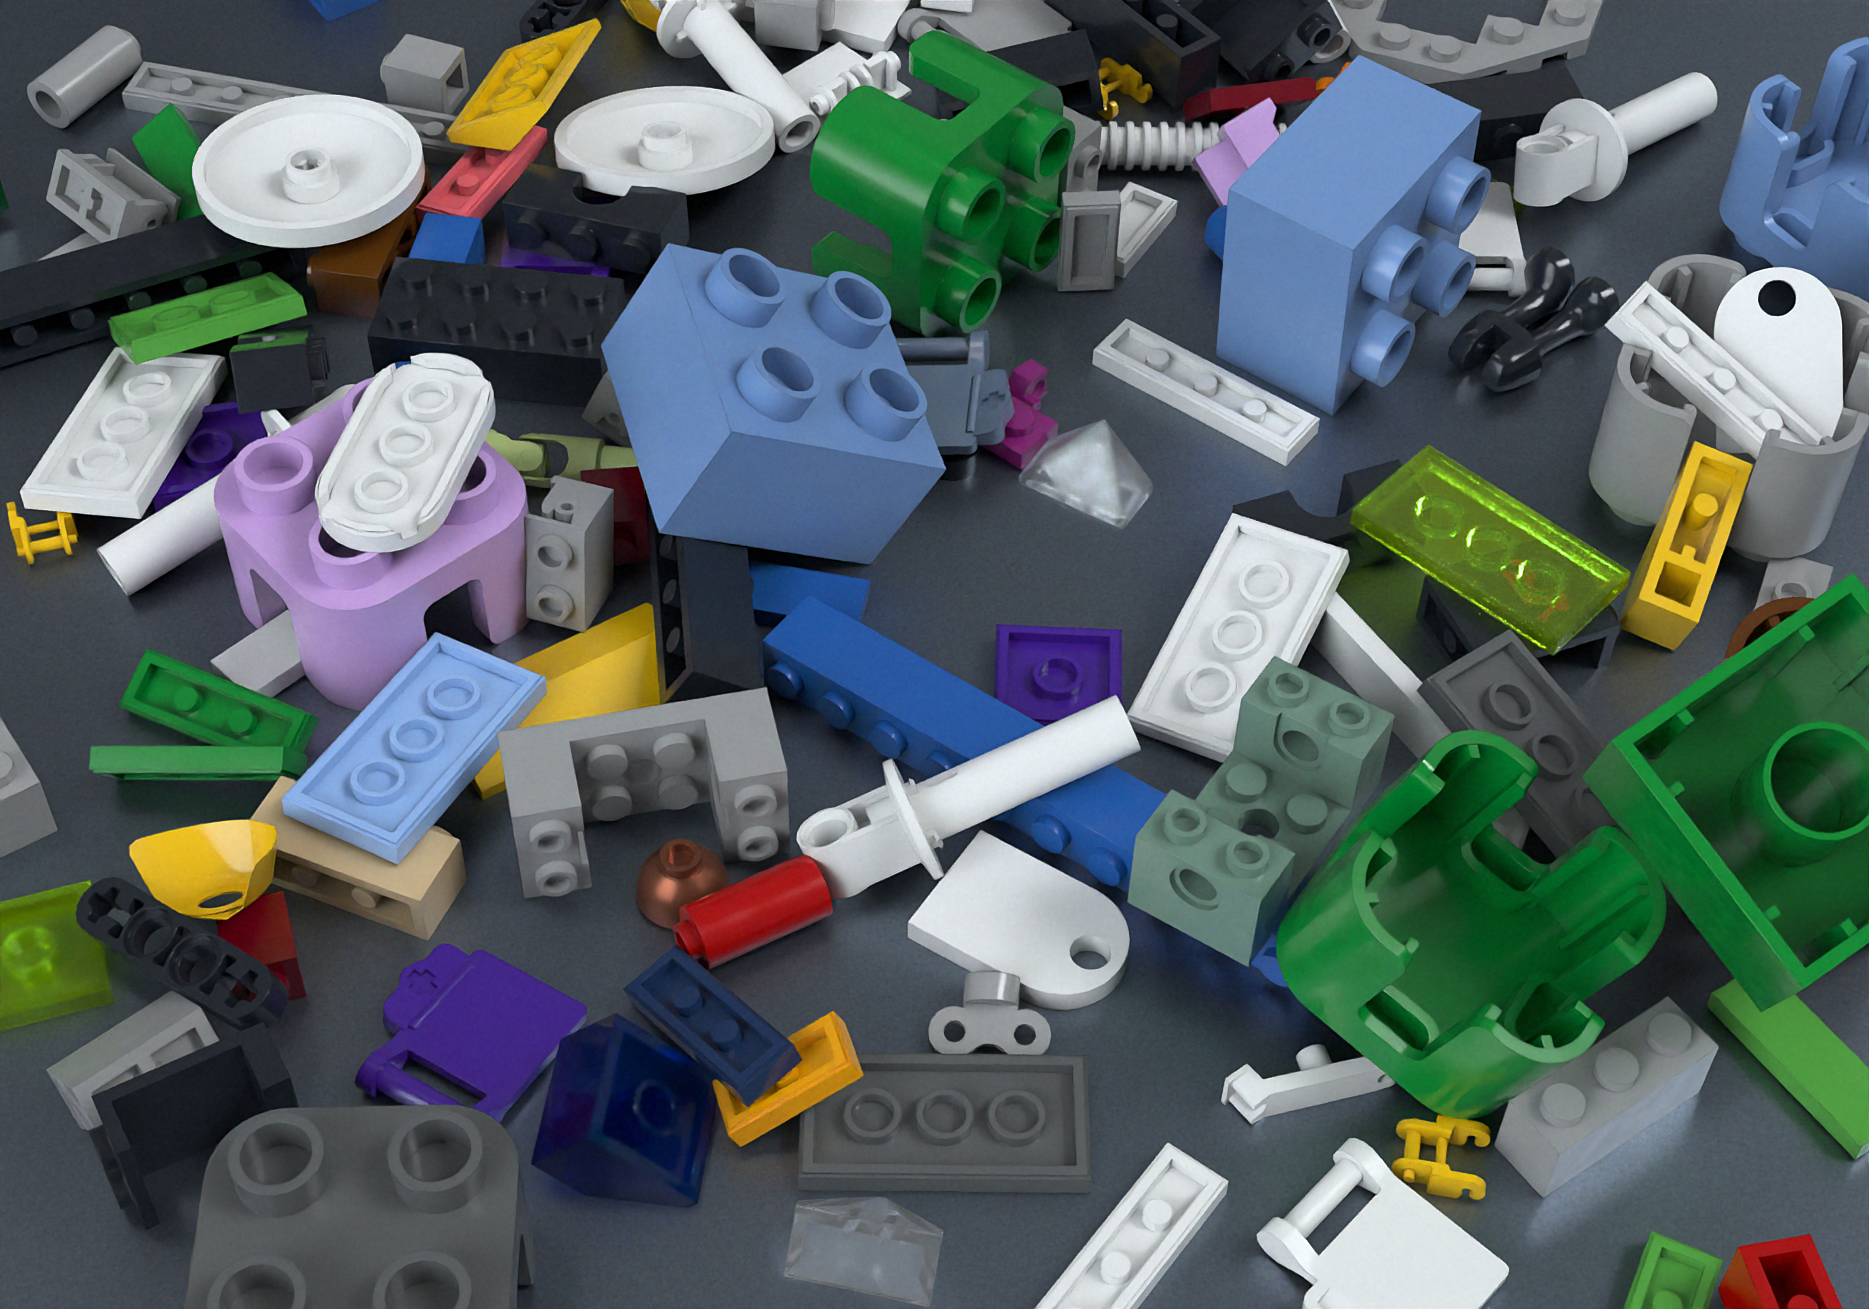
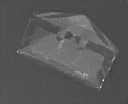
M1105 419L1049 438L1022 471L1019 478V483L1122 529H1125L1153 492L1152 481Z
M884 1196L798 1200L795 1205L784 1276L930 1307L944 1230Z

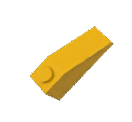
M1697 441L1693 442L1633 577L1618 619L1620 629L1675 651L1699 623L1753 464Z

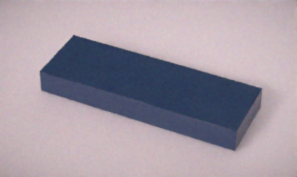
M675 945L623 988L631 1003L746 1107H749L802 1061L792 1042L678 945Z

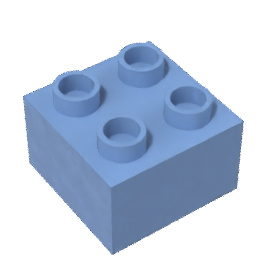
M1358 55L1228 189L1216 356L1331 416L1335 414L1365 379L1380 387L1390 383L1403 366L1411 350L1415 337L1414 323L1426 310L1442 318L1448 316L1463 298L1473 277L1476 257L1474 254L1459 248L1461 233L1469 227L1478 214L1487 195L1491 180L1490 170L1473 162L1482 111Z
M671 243L666 245L601 344L659 533L871 565L946 470L924 414L927 410L926 396L919 384L908 373L889 324L892 315L890 304L884 294L873 283L860 275L847 271H837L826 278L776 267L760 254L744 248H731L721 255Z

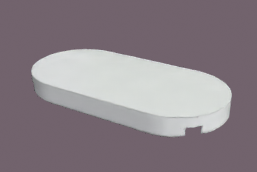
M423 353L411 356V364L403 365L396 369L395 363L382 369L371 380L324 466L315 487V498L320 522L325 531L334 540L346 547L359 551L374 553L392 552L422 542L436 532L444 523L487 437L496 414L494 392L491 383L483 377L482 370L472 361L447 353Z

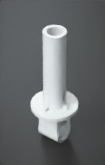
M649 0L654 8L661 11L657 24V38L664 50L676 58H692L703 54L734 93L750 98L767 109L774 123L775 143L782 151L787 153L795 152L807 146L815 138L820 127L818 117L738 24L743 16L746 0Z
M1692 72L1610 111H1606L1597 103L1586 99H1570L1556 105L1545 116L1538 134L1524 137L1517 142L1514 199L1529 206H1551L1561 202L1567 196L1589 202L1600 200L1612 194L1625 177L1628 155L1710 116L1714 112L1718 99L1714 84L1707 76L1698 72Z
M355 384L344 385L336 389L331 395L288 421L276 409L262 411L261 418L268 432L267 437L281 433L345 397ZM219 475L97 549L105 566L127 596L142 589L223 538L214 502V488Z
M1114 695L918 784H915L914 780L910 778L909 782L904 783L893 759H888L882 762L886 785L837 807L824 809L813 814L800 826L797 832V842L803 854L810 856L819 868L831 898L842 899L854 896L865 890L868 886L919 863H922L933 879L936 880L944 876L934 850L937 847L942 849V839L1141 751V748L1117 695Z

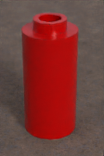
M801 854L679 908L680 922L674 924L672 930L677 945L695 961L697 960L702 967L710 970L831 916L833 907L828 887L819 868L810 856Z

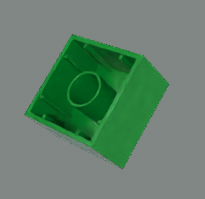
M1854 573L1841 580L1616 736L1582 776L1625 835L1637 845L1658 873L1663 885L1760 1012L1803 990L1869 943V591Z

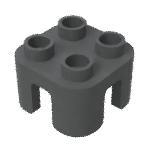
M460 1105L281 1108L251 1117L235 1127L221 1140L206 1166L184 1309H517V1285L534 1284L536 1260L518 1154L512 1138L506 1129L491 1116L479 1110Z

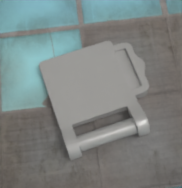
M975 0L972 13L941 9H910L901 16L897 25V31L903 39L913 43L925 33L936 30L935 28L940 26L951 35L987 52L1071 32L1072 23L1041 0Z

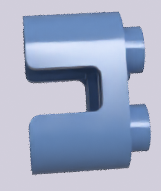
M1863 37L1839 46L1831 54L1810 119L1797 133L1789 131L1801 96V88L1784 75L1777 74L1764 80L1754 89L1721 195L1719 211L1726 226L1735 234L1738 244L1749 253L1765 258L1775 267H1787L1804 271L1817 278L1826 287L1850 293L1869 303V37Z

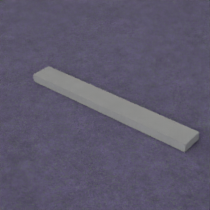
M143 61L122 92L125 109L158 114L171 102L184 113L187 120L221 125L248 109L271 101L295 96L329 93ZM376 102L399 113L415 128L422 144L424 162L453 167L472 146L451 143L446 134L458 116ZM545 149L537 156V158L532 163L538 164Z

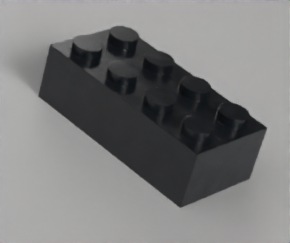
M396 257L367 335L374 376L392 363L411 361V356L423 353H447L466 358L476 364L482 370L483 377L488 382L490 381L494 392V399L586 408L602 377L608 371L601 344L626 308L624 280L594 275Z

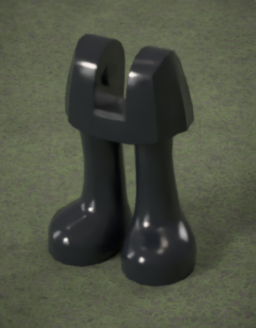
M1544 247L1530 257L1524 270L1526 291L1522 296L1498 312L1485 310L1474 316L1463 326L1449 347L1448 357L1450 361L1465 371H1470L1493 354L1483 369L1481 381L1495 393L1526 384L1539 377L1543 367L1541 357L1545 353L1577 337L1592 335L1607 328L1604 325L1620 309L1619 300L1614 289L1605 280L1596 276L1585 278L1574 288L1575 274L1569 258L1554 247ZM1559 311L1550 320L1529 333L1525 329L1542 317Z

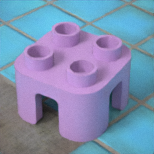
M374 377L359 382L347 392L345 397L275 436L264 437L248 444L224 468L214 488L215 507L240 604L245 616L259 629L285 612L286 603L290 611L303 669L307 678L332 703L358 711H363L427 642L424 614L428 607L463 584L467 583L473 623L491 642L498 644L507 640L531 621L526 616L524 517L527 513L529 514L526 488L519 472L486 441H484L444 523L436 532L422 542L392 552H364L338 543L323 528L319 519L315 498L317 480L366 388Z

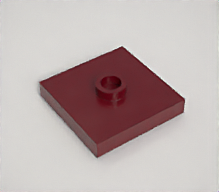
M1305 77L1210 89L1187 99L1183 103L1185 122L1229 116L1237 117L1268 97L1276 106V111L1289 109L1317 98L1315 79Z

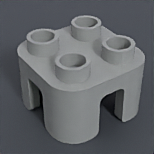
M1689 254L1671 258L1660 264L1652 272L1648 283L1714 340V325L1718 308L1728 291L1737 282L1746 277V270L1739 262L1706 254ZM1827 287L1838 304L1842 320L1843 409L1832 438L1830 436L1822 437L1819 445H1805L1779 438L1781 431L1772 428L1764 436L1757 460L1749 453H1727L1753 464L1726 542L1727 546H1730L1738 554L1748 559L1768 562L1769 557L1789 558L1808 553L1824 541L1835 516L1869 425V303L1850 293ZM1623 344L1589 462V478L1597 494L1617 516L1632 524L1656 526L1693 442L1697 441L1716 449V424L1648 365L1651 351Z

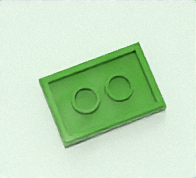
M268 272L110 318L111 320H108L113 340L137 365L307 315L302 295L278 275Z

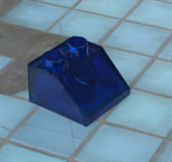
M617 1012L560 1039L531 1165L585 1196L686 1208L694 1206L699 1201L718 1103L712 1084L715 1078L694 1060Z

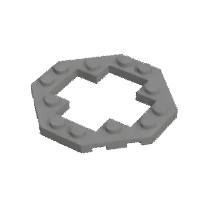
M1387 0L1331 1L1350 34L1349 55L1353 60L1358 55H1361L1413 80L1432 84L1480 78L1500 72L1502 75L1528 72L1541 68L1542 61L1545 58L1561 55L1566 60L1585 55L1605 0H1548L1538 26L1523 23L1511 17H1497L1488 14L1476 44L1461 41L1449 35H1436L1410 29L1398 23L1381 22L1380 19L1386 8Z

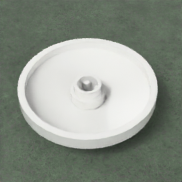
M695 86L643 88L600 98L576 109L560 122L554 134L556 161L560 169L582 173L583 187L617 196H625L631 186L657 187L686 193V195L719 189L739 182L759 171L771 159L775 150L774 123L771 114L766 108L743 95L720 89Z
M330 94L304 95L279 99L253 107L221 124L199 147L193 161L192 177L201 210L215 226L224 232L259 245L307 248L336 244L363 236L398 217L411 205L420 192L425 177V163L422 144L415 128L394 110L379 103L357 97Z

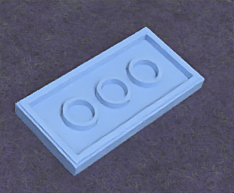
M435 632L281 798L284 815L399 865L500 748L497 732L516 729L547 694L546 677Z

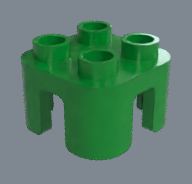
M932 30L919 37L910 45L909 72L914 77L966 102L969 106L952 119L939 120L875 87L867 85L856 87L837 103L823 123L813 147L810 161L811 186L820 197L883 230L891 240L892 255L870 244L862 246L846 236L832 231L812 247V266L816 276L828 278L834 272L847 271L864 277L873 283L888 300L891 307V319L926 338H943L956 328L965 333L977 330L993 311L1002 287L1025 267L1034 272L1044 270L1058 255L1061 208L1057 206L1059 173L1072 152L1076 131L1074 123L1063 117V98L1056 86L945 31Z
M1480 730L1458 731L1439 740L1355 817L1285 914L1279 926L1276 941L1277 959L1283 978L1295 997L1308 1010L1423 1105L1434 1112L1455 1119H1476L1494 1112L1515 1096L1523 1093L1583 1054L1594 1043L1605 1024V1021L1583 1002L1636 966L1649 953L1663 929L1666 917V897L1658 873L1637 845L1618 829L1607 825L1599 826L1553 863L1540 864L1528 857L1493 827L1492 823L1524 797L1538 776L1539 768L1531 757L1510 741L1498 735Z

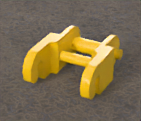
M1109 57L1101 61L1099 69L1100 81L1106 79L1109 82L1105 86L1100 82L1104 110L1097 111V113L1104 119L1111 120L1118 115L1117 103L1115 101L1108 103V93L1115 89H1118L1124 95L1130 94L1140 103H1145L1152 98L1151 85L1145 84L1142 86V75L1130 65L1125 64L1121 66Z
M15 501L6 503L10 528L17 546L18 556L26 555L29 565L34 564L35 554L64 548L68 556L73 555L71 544L78 543L74 513L56 511L57 520L27 527L25 519L19 517ZM60 529L61 535L31 542V535Z
M1439 1114L1437 1115L1436 1122L1420 1120L1418 1118L1404 1119L1398 1122L1396 1134L1405 1140L1403 1158L1394 1160L1391 1170L1396 1177L1408 1183L1426 1184L1427 1194L1457 1199L1462 1195L1463 1189H1470L1469 1197L1474 1200H1480L1485 1196L1486 1182L1473 1174L1451 1171L1449 1165L1446 1164V1155L1449 1144L1463 1146L1467 1142L1468 1136H1475L1474 1144L1476 1146H1487L1491 1138V1130L1488 1126L1477 1121L1455 1119ZM1420 1144L1436 1147L1435 1162L1419 1159Z

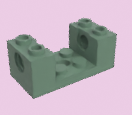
M1274 656L1241 698L1233 750L1195 800H1192L1171 789L1136 835L1127 902L1249 967L1280 924L1287 911L1380 783L1395 715ZM1249 825H1259L1269 829L1275 837L1267 839L1260 834L1257 836L1247 835L1241 832L1240 829Z

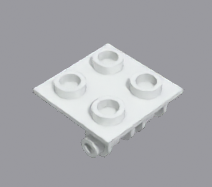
M841 42L836 43L782 75L820 121L819 130L837 103L856 87L872 86L900 101L912 94L910 88L897 80V71L901 68V62L894 52L877 51L872 55V58L866 60Z

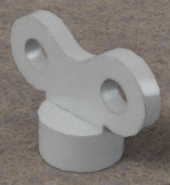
M979 971L964 975L963 1007L956 1005L948 1006L936 1012L930 1021L928 1034L930 1044L938 1054H972L981 1047L992 1046L998 1048L1004 1054L1044 1055L1049 1049L1051 1031L1045 1017L1038 1012L1029 1009L1019 1010L1020 977L1004 972ZM953 1023L960 1024L965 1030L963 1039L958 1042L947 1040L944 1036V1030L948 1025ZM1020 1027L1031 1028L1035 1033V1040L1030 1045H1020L1014 1038L1016 1030Z

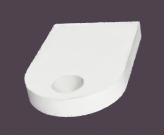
M1773 267L1751 273L1737 282L1723 298L1716 314L1714 341L1822 437L1830 436L1832 438L1843 409L1842 320L1838 304L1832 293L1821 281L1804 271L1787 267ZM1771 281L1786 282L1795 292V305L1789 313L1783 316H1770L1759 306V292L1764 285ZM1716 425V450L1726 454L1748 453Z
M982 830L978 832L908 921V938L971 972L995 971L1010 973L1020 977L1019 998L1047 1009H1077L1103 999L1121 981L1128 961L1130 943L1128 925L1119 908L1108 897ZM1082 951H1094L1104 956L1108 963L1099 969L1089 970L1076 965L1072 957Z

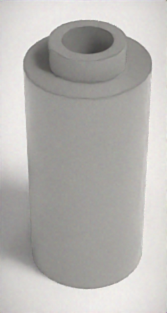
M112 25L104 26L28 85L27 93L32 106L49 124L57 128L67 127L137 72L142 64L140 45L130 32Z

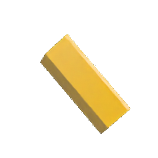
M596 18L506 49L446 132L450 142L512 151L554 102L602 28L598 19Z
M648 602L591 627L586 632L578 633L513 663L546 677L547 694L516 729L660 705L653 606ZM500 748L471 781V784L482 800L506 789Z

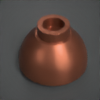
M677 838L667 842L645 860L637 877L636 899L639 908L648 919L657 925L672 929L674 924L680 922L679 908L729 886L730 881L725 866L714 852L689 839Z

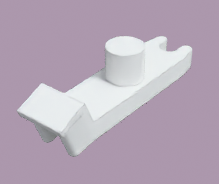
M1315 1044L1302 1049L1296 1055V1060L1301 1070L1298 1072L1262 1079L1248 1064L1244 1065L1225 1078L1221 1101L1224 1105L1231 1102L1251 1124H1254L1267 1116L1378 1091L1394 1085L1395 1081L1365 1056L1332 1064L1326 1047L1321 1044Z

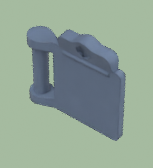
M971 330L970 337L896 339L904 362L968 360V364L906 366L909 375L919 384L926 396L927 410L924 414L940 455L972 454L977 450V445H994L1004 439L1005 426L1013 417L1015 411L1006 371L1004 369L987 371L990 359V341L987 330Z

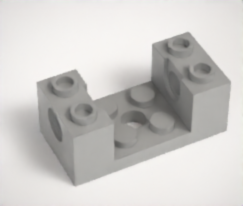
M767 687L497 732L525 899L544 895L561 896L573 890L592 887L583 831L584 823L593 821H614L628 815L663 809L678 810L692 804L711 802L724 864L744 860L761 861L773 855L790 853L787 768ZM649 759L640 764H629L637 760Z

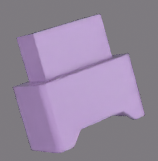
M1269 97L1222 125L1217 132L1221 142L1196 156L1192 161L1193 166L1198 170L1219 207L1227 205L1228 189L1280 136L1273 124L1276 106Z

